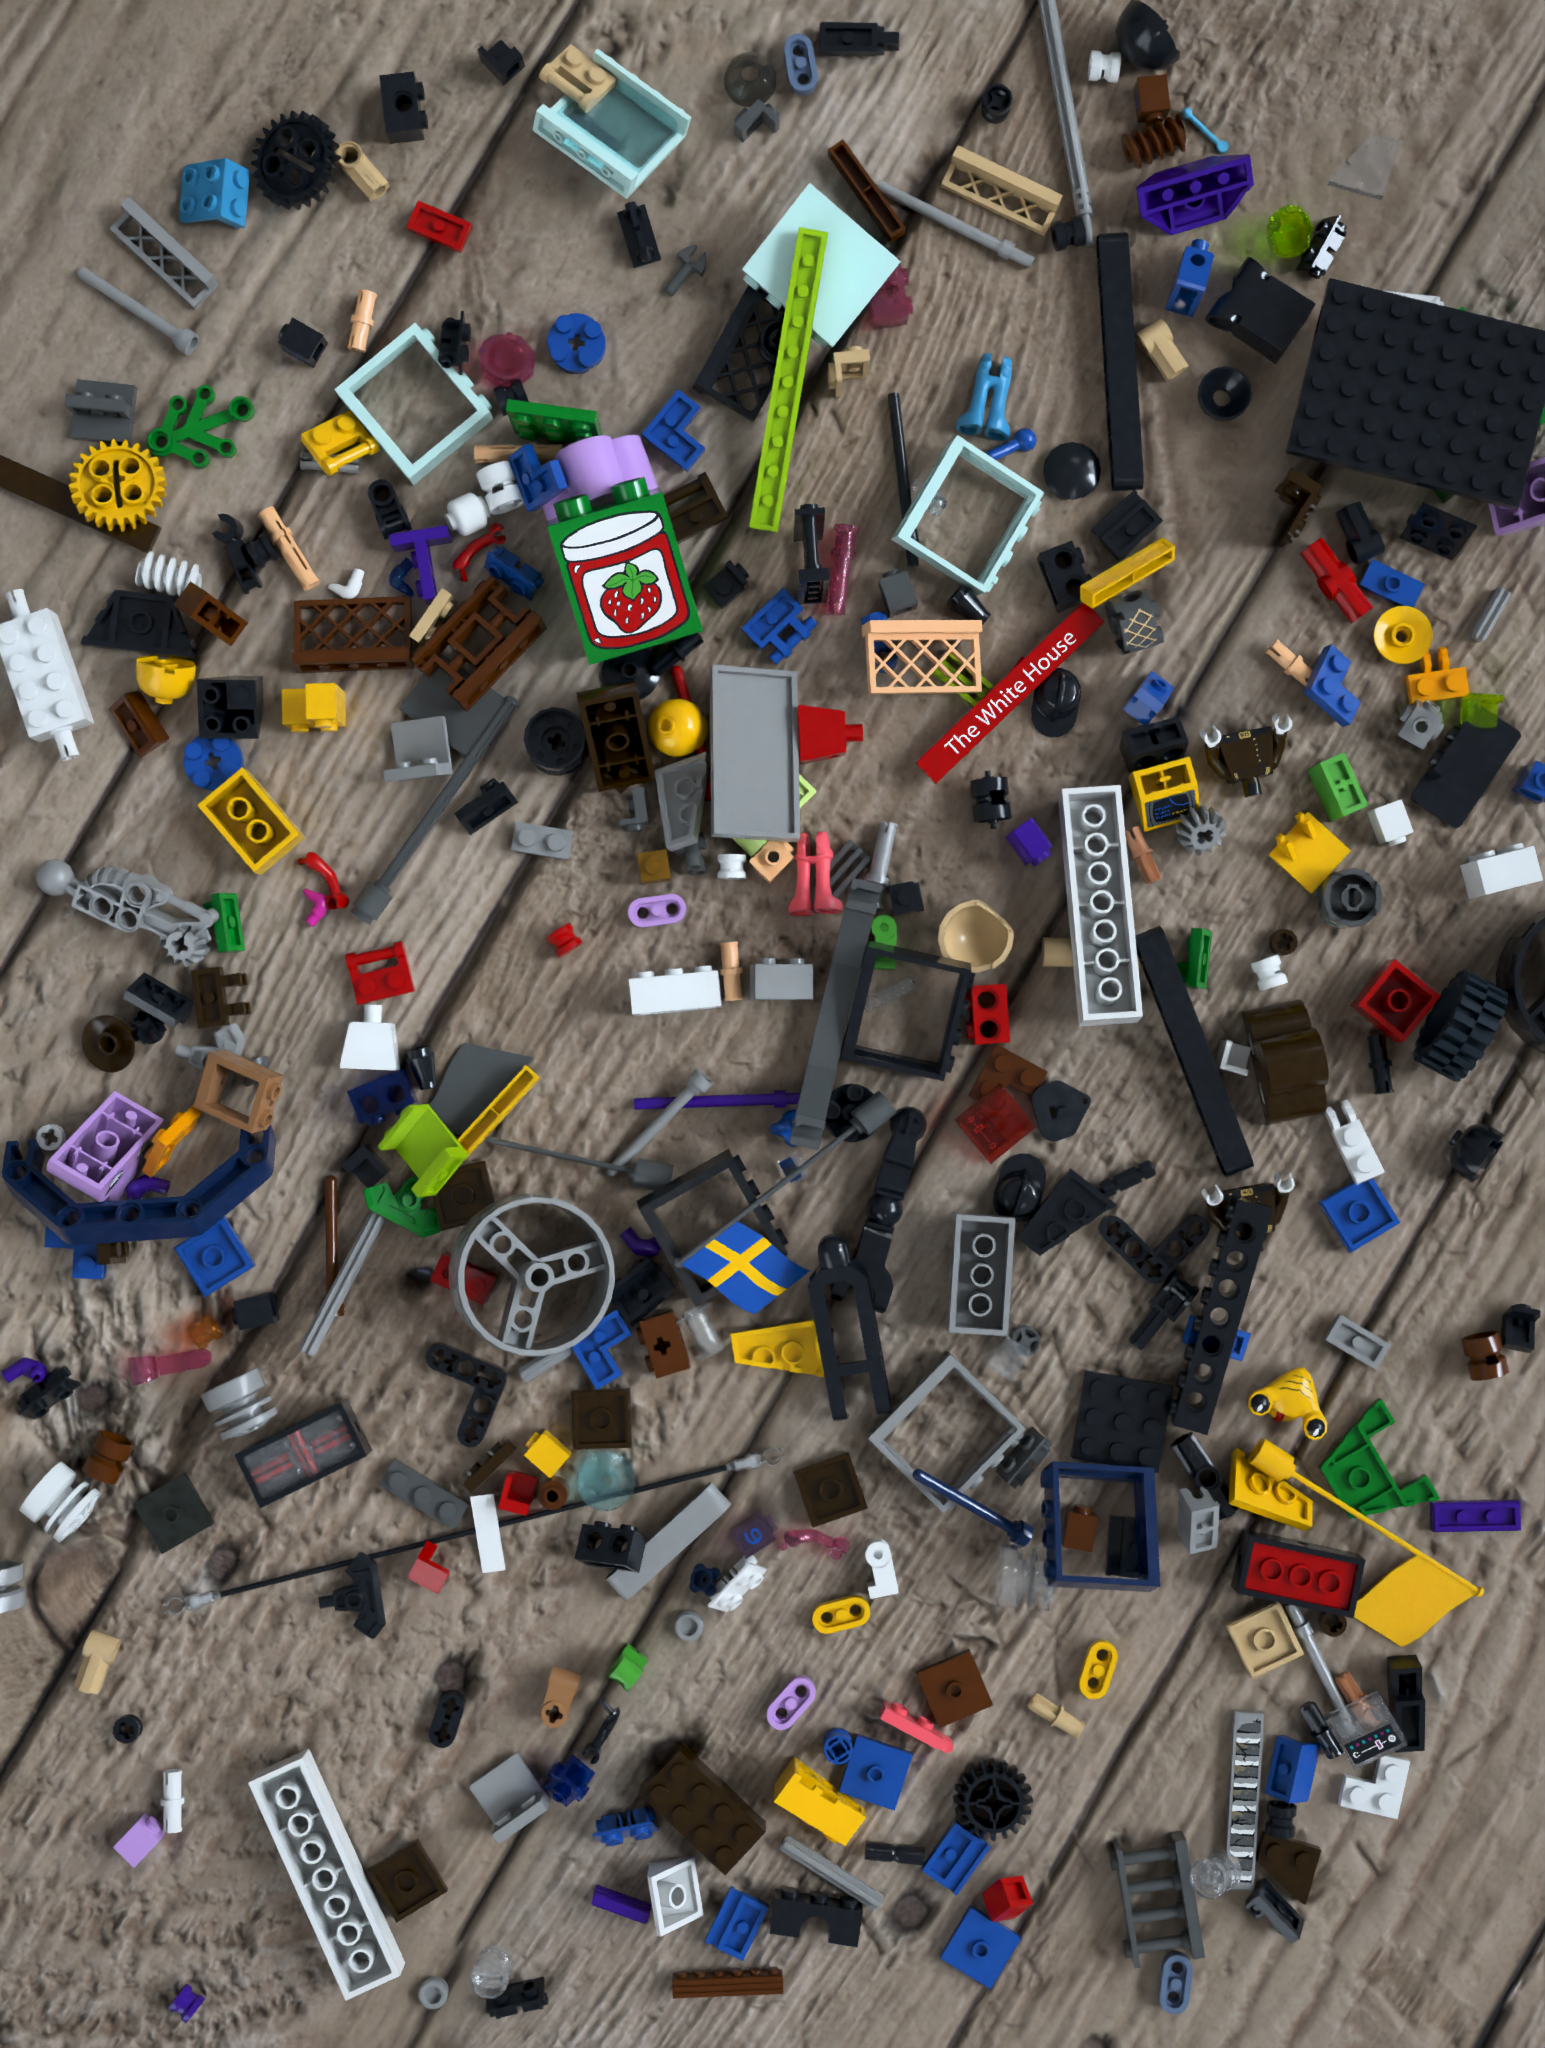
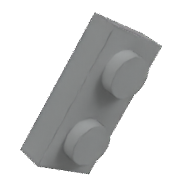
M516 821L511 851L570 860L574 831Z
M1337 1314L1323 1338L1377 1370L1391 1344L1340 1314Z

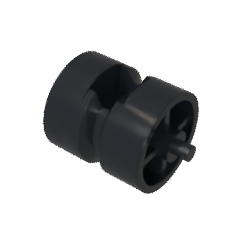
M989 770L985 771V777H982V779L970 781L971 798L976 800V804L972 806L974 823L990 824L991 829H997L996 823L1012 818L1010 802L1005 800V797L1009 794L1007 777L991 776V771Z

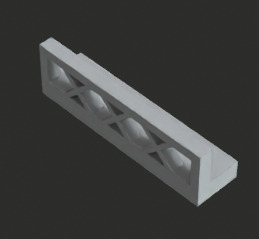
M127 197L120 204L125 213L112 225L110 230L196 310L220 284L203 265L132 199ZM133 219L139 225V236L126 237L121 230ZM144 231H146L150 236H144ZM139 242V248L134 243ZM144 242H157L160 245V256H147L145 254ZM165 250H166L171 256H165ZM178 261L181 264V276H168L166 274L165 262ZM154 262H160V267ZM186 270L189 271L192 275H186ZM186 281H199L205 288L193 299L187 293Z

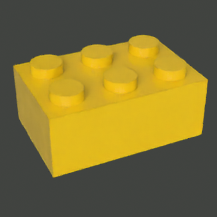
M243 767L197 805L252 871L260 875L264 874L306 838L251 772Z

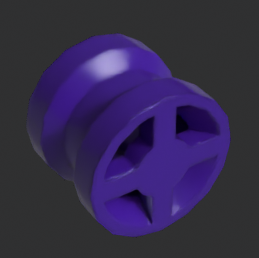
M186 1984L167 2009L171 2012L179 2013L181 2020L187 2023L205 1998L201 1994H194L192 1987Z

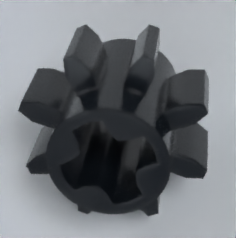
M142 1009L134 1013L129 1022L132 1026L130 1031L134 1040H141L143 1044L157 1043L164 1037L167 1030L163 1021Z

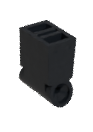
M1247 257L1233 276L1232 289L1218 298L1206 315L1205 320L1217 329L1232 332L1233 336L1274 364H1277L1309 318L1316 303L1272 275L1268 276L1264 268L1255 259Z

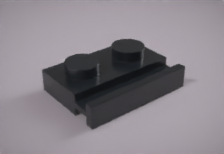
M1133 490L1090 530L1099 538V541L1118 562L1163 521L1144 499H1141L1136 490Z
M1109 1515L1104 1572L1106 1576L1115 1575L1138 1578L1135 1517Z

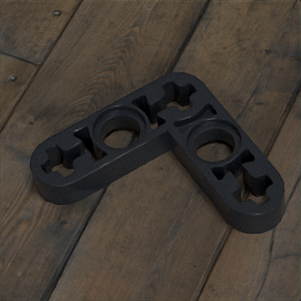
M1109 1215L1102 1218L1099 1222L1098 1231L1101 1237L1143 1279L1156 1284L1162 1282L1206 1238L1209 1226L1207 1221L1201 1216H1187L1154 1250L1117 1216ZM1108 1222L1112 1224L1118 1222L1119 1225L1116 1229L1123 1236L1126 1234V1231L1130 1233L1129 1236L1122 1239L1118 1247L1115 1243L1119 1239L1112 1233L1108 1236L1106 1235L1108 1228L1105 1225ZM1190 1222H1200L1199 1230L1201 1233L1199 1235L1193 1233L1187 1238L1192 1241L1189 1246L1184 1239L1177 1236L1180 1231L1182 1235H1186L1191 1228L1188 1226ZM1130 1241H1137L1141 1246L1140 1254L1133 1258L1128 1257L1125 1253V1246ZM1171 1241H1178L1182 1245V1252L1177 1257H1170L1166 1251L1167 1245ZM1147 1252L1151 1254V1256L1146 1258L1151 1264H1160L1158 1268L1159 1276L1152 1274L1149 1277L1147 1274L1150 1270L1144 1263H1141L1140 1267L1136 1265V1263L1144 1259Z
M436 1343L426 1352L425 1358L428 1366L433 1370L475 1387L457 1432L458 1440L462 1445L475 1447L480 1444L487 1432L506 1386L507 1373L499 1365L448 1344ZM442 1349L444 1350L443 1356L453 1359L454 1354L458 1355L459 1357L453 1364V1371L448 1369L451 1363L447 1361H441L440 1364L435 1363L436 1357L432 1356V1353H437ZM462 1360L473 1362L475 1370L472 1375L465 1376L460 1373L458 1367ZM481 1365L486 1367L483 1370L485 1374L491 1375L494 1371L499 1373L498 1379L501 1380V1384L496 1383L494 1386H490V1380L483 1376L480 1377V1382L476 1381L475 1377L479 1374ZM478 1398H485L490 1402L491 1408L488 1413L480 1414L475 1410L474 1404ZM469 1414L475 1419L486 1421L484 1425L481 1422L478 1423L475 1432L479 1434V1437H474L472 1440L466 1439L467 1433L464 1432V1429H469L474 1419L468 1418Z

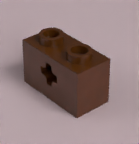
M191 581L174 603L175 607L230 646L233 645L248 624L247 621Z
M674 1309L643 1318L639 1321L640 1327L636 1328L640 1344H646L649 1355L645 1356V1361L649 1373L655 1372L656 1378H660L691 1368V1362ZM660 1337L664 1341L670 1342L665 1352H663L661 1347H655Z

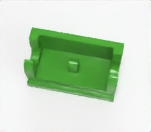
M1345 752L1307 769L1330 822L1368 806Z

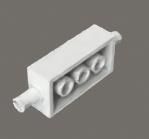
M13 590V595L9 591L5 594V597L8 600L13 618L0 624V654L28 736L38 742L55 738L61 760H72L71 756L74 758L80 756L72 731L95 723L58 615L48 608L30 613L24 590Z

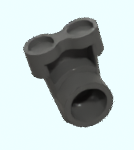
M699 832L698 843L675 850L677 857L685 856L686 869L690 871V875L696 876L706 873L701 850L706 849L703 832Z

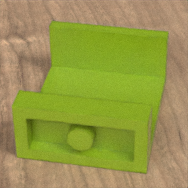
M412 1104L402 1110L400 1113L401 1117L394 1126L385 1132L378 1148L380 1150L396 1149L419 1178L411 1188L417 1197L437 1195L469 1154L429 1104Z

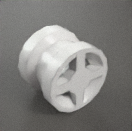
M718 855L720 870L717 872V879H746V872L743 870L746 855Z

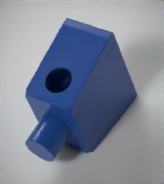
M1195 239L1192 241L1191 246H1186L1174 276L1165 310L1193 318L1205 292L1214 254L1208 252L1209 244L1205 240Z

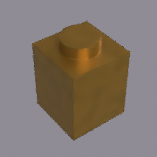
M666 849L637 853L641 883L643 885L672 881Z

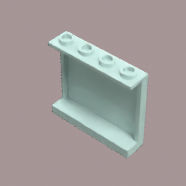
M809 183L742 268V272L745 274L743 280L754 290H757L759 287L768 294L765 299L778 310L782 306L785 308L798 228L802 227L828 232L811 338L822 348H825L827 345L833 348L901 261Z

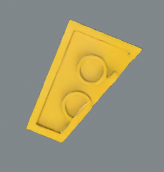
M814 1319L730 1333L735 1363L825 1377Z
M1236 1448L1231 1452L1230 1505L1305 1532L1312 1528L1313 1501L1287 1482H1278L1249 1464L1248 1460L1244 1457L1245 1453L1240 1449Z

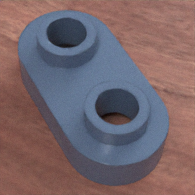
M794 34L784 44V58L791 90L798 95L804 96L811 94L815 90L818 74L811 40L803 34ZM795 50H801L803 52V55L795 56L793 52ZM800 78H806L808 80V83L802 85L798 82V80Z
M1172 1951L1166 1954L1161 1964L1158 1999L1162 2008L1170 2014L1183 2012L1188 2007L1193 1967L1188 1956L1180 1951ZM1174 1962L1181 1963L1178 1969L1171 1968ZM1175 1991L1178 1993L1175 1998H1168L1170 1992Z

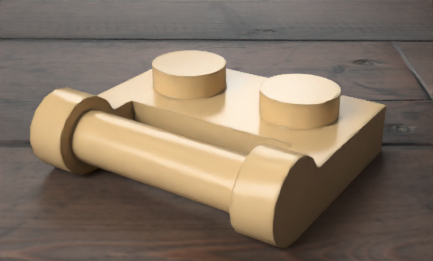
M572 44L550 64L547 63L539 74V78L546 84L549 82L578 103V108L585 113H588L615 87L617 78Z

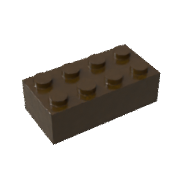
M681 1741L640 1784L639 1795L724 1875L766 1833V1821Z

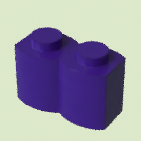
M1033 818L1024 822L1005 837L1025 866L1031 863L1035 867L1051 855L1049 849L1052 847V844Z

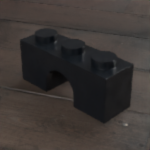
M794 1887L775 1888L770 1918V1934L799 1938L803 1922L811 1917H819L828 1924V1943L858 1947L863 1915L862 1903L857 1902L858 1900L851 1896H841L839 1899L828 1897V1894L820 1891H813L811 1894L801 1893Z

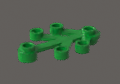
M208 385L198 387L196 390L197 398L184 427L176 430L174 428L179 415L187 413L189 405L182 396L177 395L170 399V408L162 426L153 429L148 434L147 447L151 453L158 457H166L173 453L191 461L196 468L204 469L210 462L206 452L201 449L192 450L178 443L190 438L217 450L224 458H232L236 454L237 448L230 439H220L206 433V431L234 420L248 422L254 416V406L248 398L238 396L230 402L229 409L201 420L207 405L212 404L216 398L215 392ZM204 391H210V396L207 399H202L201 394ZM182 401L183 407L180 410H175V403ZM247 407L248 412L245 415H239V409ZM164 438L167 440V444L164 447H158L160 439ZM226 444H230V452L223 453V446ZM198 455H204L202 463L198 464L195 462Z

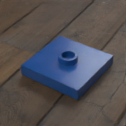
M1373 1178L1358 1185L1352 1181L1318 1202L1348 1253L1355 1251L1401 1223Z
M226 1216L204 1234L190 1237L174 1247V1250L204 1298L256 1266Z
M857 1733L853 1744V1754L847 1762L838 1789L839 1792L895 1811L913 1752Z
M969 1905L940 1953V1959L991 1989L1021 1940V1936L998 1921L991 1922L990 1916Z

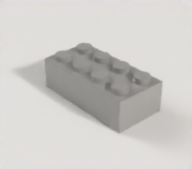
M954 1212L946 1327L949 1333L1008 1336L1015 1217Z

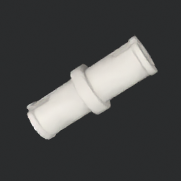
M181 1769L163 1771V1797L160 1799V1805L163 1806V1833L182 1831L181 1805L184 1804V1796H181Z

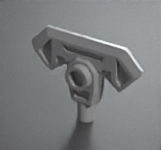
M234 1022L213 1033L218 1047L194 1045L190 1048L178 1044L175 1055L188 1059V1064L203 1072L209 1052L225 1049L240 1056L246 1039L238 1024ZM232 1070L229 1071L221 1101L228 1096L235 1074Z

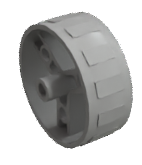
M525 1193L507 1196L484 1207L461 1230L452 1248L449 1262V1287L454 1305L463 1321L481 1339L499 1350L501 1349L518 1356L537 1357L556 1354L578 1344L591 1334L603 1319L611 1302L615 1284V1266L612 1252L600 1227L587 1213L570 1204V1202L548 1195ZM531 1203L550 1204L569 1214L583 1228L589 1240L535 1256L496 1217L502 1212L519 1205ZM504 1236L506 1246L503 1250L497 1252L494 1248V1241L497 1237ZM474 1241L509 1274L512 1280L497 1339L490 1335L477 1321L469 1307L465 1292L464 1270L468 1253ZM515 1249L525 1256L515 1259L511 1264L507 1261V1257ZM577 1254L579 1264L576 1268L570 1269L568 1260L571 1255ZM558 1260L560 1272L554 1274L552 1268L544 1262ZM596 1272L593 1294L586 1309L576 1322L564 1332L551 1339L532 1343L545 1291L549 1290L552 1285ZM522 1287L533 1291L528 1306L519 1304ZM524 1310L526 1313L525 1322L521 1325H516L514 1322L516 1313Z

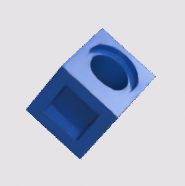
M1539 761L1527 764L1512 790L1536 804L1545 802V765Z

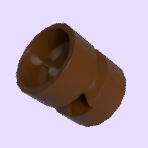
M1499 1331L1475 1333L1461 1339L1464 1355L1470 1357L1467 1366L1472 1381L1489 1380L1509 1373L1506 1356L1500 1354L1503 1345Z
M100 1430L92 1444L94 1453L87 1455L81 1469L86 1475L95 1480L108 1484H117L124 1470L122 1462L129 1459L135 1445L131 1440L122 1435L107 1430Z

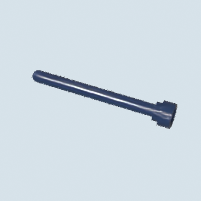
M921 1469L913 1471L912 1476L916 1481L1006 1531L1011 1542L1024 1547L1031 1540L1034 1529L1028 1523L1022 1520L1012 1522Z

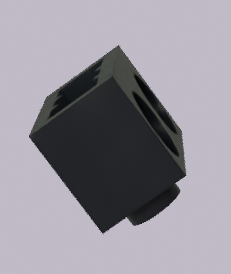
M1069 541L1039 553L1036 560L1057 612L1059 613L1082 604L1080 594L1073 596L1066 591V584L1075 583L1080 588L1082 584L1092 579L1091 575L1085 574L1082 564L1085 561L1080 547L1075 548L1073 541ZM1058 556L1066 557L1070 566L1064 569L1058 567L1055 563V558Z
M1177 716L1123 731L1119 749L1128 772H1133L1184 758L1189 741L1180 718Z
M594 1521V1525L582 1524L574 1559L587 1566L639 1573L647 1538L637 1532L638 1528L621 1524L620 1529L611 1528V1524L602 1521ZM601 1539L600 1546L598 1548H595L596 1543L598 1542V1540ZM628 1542L627 1548L621 1552L622 1546Z

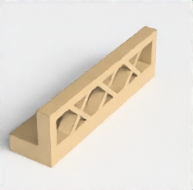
M958 145L952 156L949 169L941 183L942 188L1044 237L1063 195ZM955 169L967 174L970 183L958 186L950 182ZM983 184L993 186L996 196L987 199L979 196L977 186ZM1014 196L1019 199L1022 208L1010 211L1005 208L1003 199ZM1039 208L1049 213L1044 225L1033 222L1029 211Z

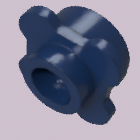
M697 1564L691 1574L690 1590L694 1593L704 1592L709 1597L715 1595L717 1591L715 1587L716 1582L721 1577L720 1570L716 1567L710 1569L706 1568L704 1564ZM705 1577L707 1578L706 1583L703 1582V1579Z

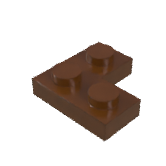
M995 1044L968 1096L995 1109L1008 1084L1031 1096L1035 1088L1042 1084L1048 1071Z

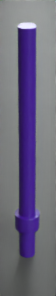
M774 1090V1093L693 1096L682 1108L774 1105L775 1108H785L787 1104H798L800 1092L786 1093V1090ZM676 1097L634 1098V1109H665Z

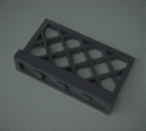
M748 285L692 389L701 394L704 392L754 422L772 389L775 371L773 370V364L768 362L751 365L747 350L758 347V342L745 345L742 333L745 328L756 326L760 335L762 332L761 324L776 319H783L785 308L782 306L779 309L783 312V314L779 315L778 309L765 299L768 296L766 292L761 290L760 287L754 290ZM761 299L772 306L774 316L759 320L756 307ZM752 314H753L755 321L749 322V320H750V318H751V316H752ZM739 340L741 347L734 348ZM742 351L747 367L731 370L729 356ZM726 366L727 372L721 373L723 367ZM768 366L771 377L769 382L757 386L753 370ZM748 371L752 387L737 391L733 375ZM729 376L733 392L722 395L712 389L717 379ZM764 389V391H763V393H762V395H761V397H760L758 390ZM754 391L757 404L751 412L742 407L739 395ZM734 397L736 402L732 401L729 398Z

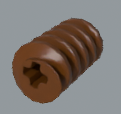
M1178 114L1175 115L1174 119L1167 117L1164 119L1163 124L1160 121L1155 122L1152 128L1146 125L1142 128V132L1137 129L1133 130L1131 137L1126 133L1121 135L1125 158L1129 164L1134 162L1138 169L1142 168V158H1145L1147 163L1151 165L1153 163V154H1156L1161 161L1164 159V150H1167L1171 157L1175 155L1174 146H1178L1182 153L1186 151L1185 129Z

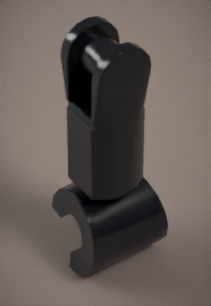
M219 514L220 520L229 524L230 530L226 534L219 531L212 534L216 539L227 544L224 548L234 568L240 587L244 594L247 595L250 593V589L255 587L260 589L263 587V584L243 540H240L244 533L243 525L239 520L228 514ZM250 570L252 576L244 579L242 573Z

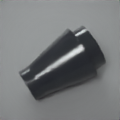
M961 585L947 601L952 607V611L968 620H982V625L991 615L970 587L967 589Z
M430 1045L408 1050L406 1061L419 1084L420 1090L436 1087L434 1051L430 1049Z

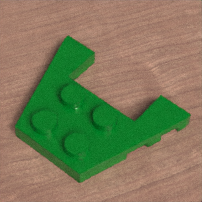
M1380 1398L1370 1405L1318 1465L1335 1497L1364 1516L1385 1512L1388 1509L1409 1507L1417 1503L1433 1502L1440 1499L1425 1474L1420 1475L1400 1488L1397 1487L1369 1439L1374 1434L1395 1423L1386 1405ZM1344 1510L1348 1518H1356L1355 1516Z

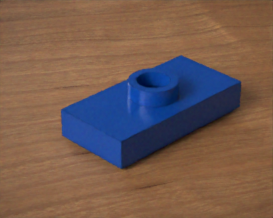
M1371 559L1358 587L1396 606L1414 607L1425 584L1377 560Z

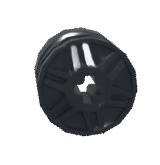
M551 707L539 711L530 719L525 728L524 743L530 760L538 770L548 775L563 776L570 774L582 765L587 756L588 743L583 724L575 714L564 708ZM557 738H561L564 747H558L557 751H554L550 743L556 742Z

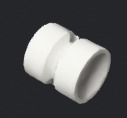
M509 461L488 465L477 472L476 476L482 491L488 493L485 496V500L491 514L506 513L524 504L519 486L514 483L516 478Z

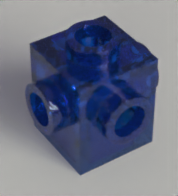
M572 1754L562 1764L559 1761L554 1764L547 1774L550 1780L544 1789L550 1793L556 1802L567 1807L574 1800L580 1802L590 1789L587 1785L595 1772Z

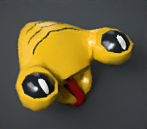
M1296 1367L1286 1371L1266 1386L1253 1391L1247 1398V1408L1253 1415L1261 1417L1269 1413L1277 1422L1293 1421L1299 1417L1303 1418L1302 1428L1304 1434L1311 1440L1321 1439L1327 1432V1421L1319 1408L1313 1379L1304 1367Z

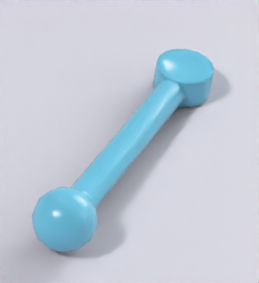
M1190 108L1182 109V118L1189 119L1216 145V151L1219 154L1226 153L1229 147L1228 143L1216 138L1192 115Z

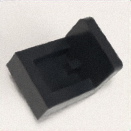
M1526 1304L1512 1305L1502 1315L1503 1348L1531 1353L1535 1349V1322L1541 1317V1311L1532 1309Z

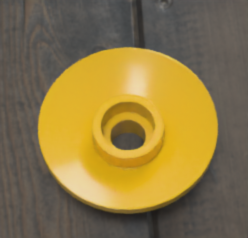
M1393 607L1383 613L1376 622L1373 634L1374 643L1379 653L1388 661L1396 664L1413 663L1422 658L1429 650L1433 639L1432 626L1428 618L1414 607ZM1398 632H1401L1405 635L1404 642H1400L1396 639V634Z

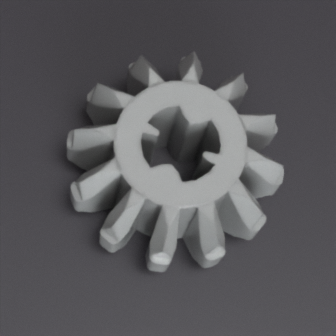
M1201 804L1196 811L1190 807L1188 815L1180 814L1182 822L1175 824L1176 838L1187 852L1195 851L1196 854L1201 856L1204 850L1212 853L1214 845L1222 846L1220 838L1227 836L1224 828L1225 820L1215 808L1207 809L1206 806Z

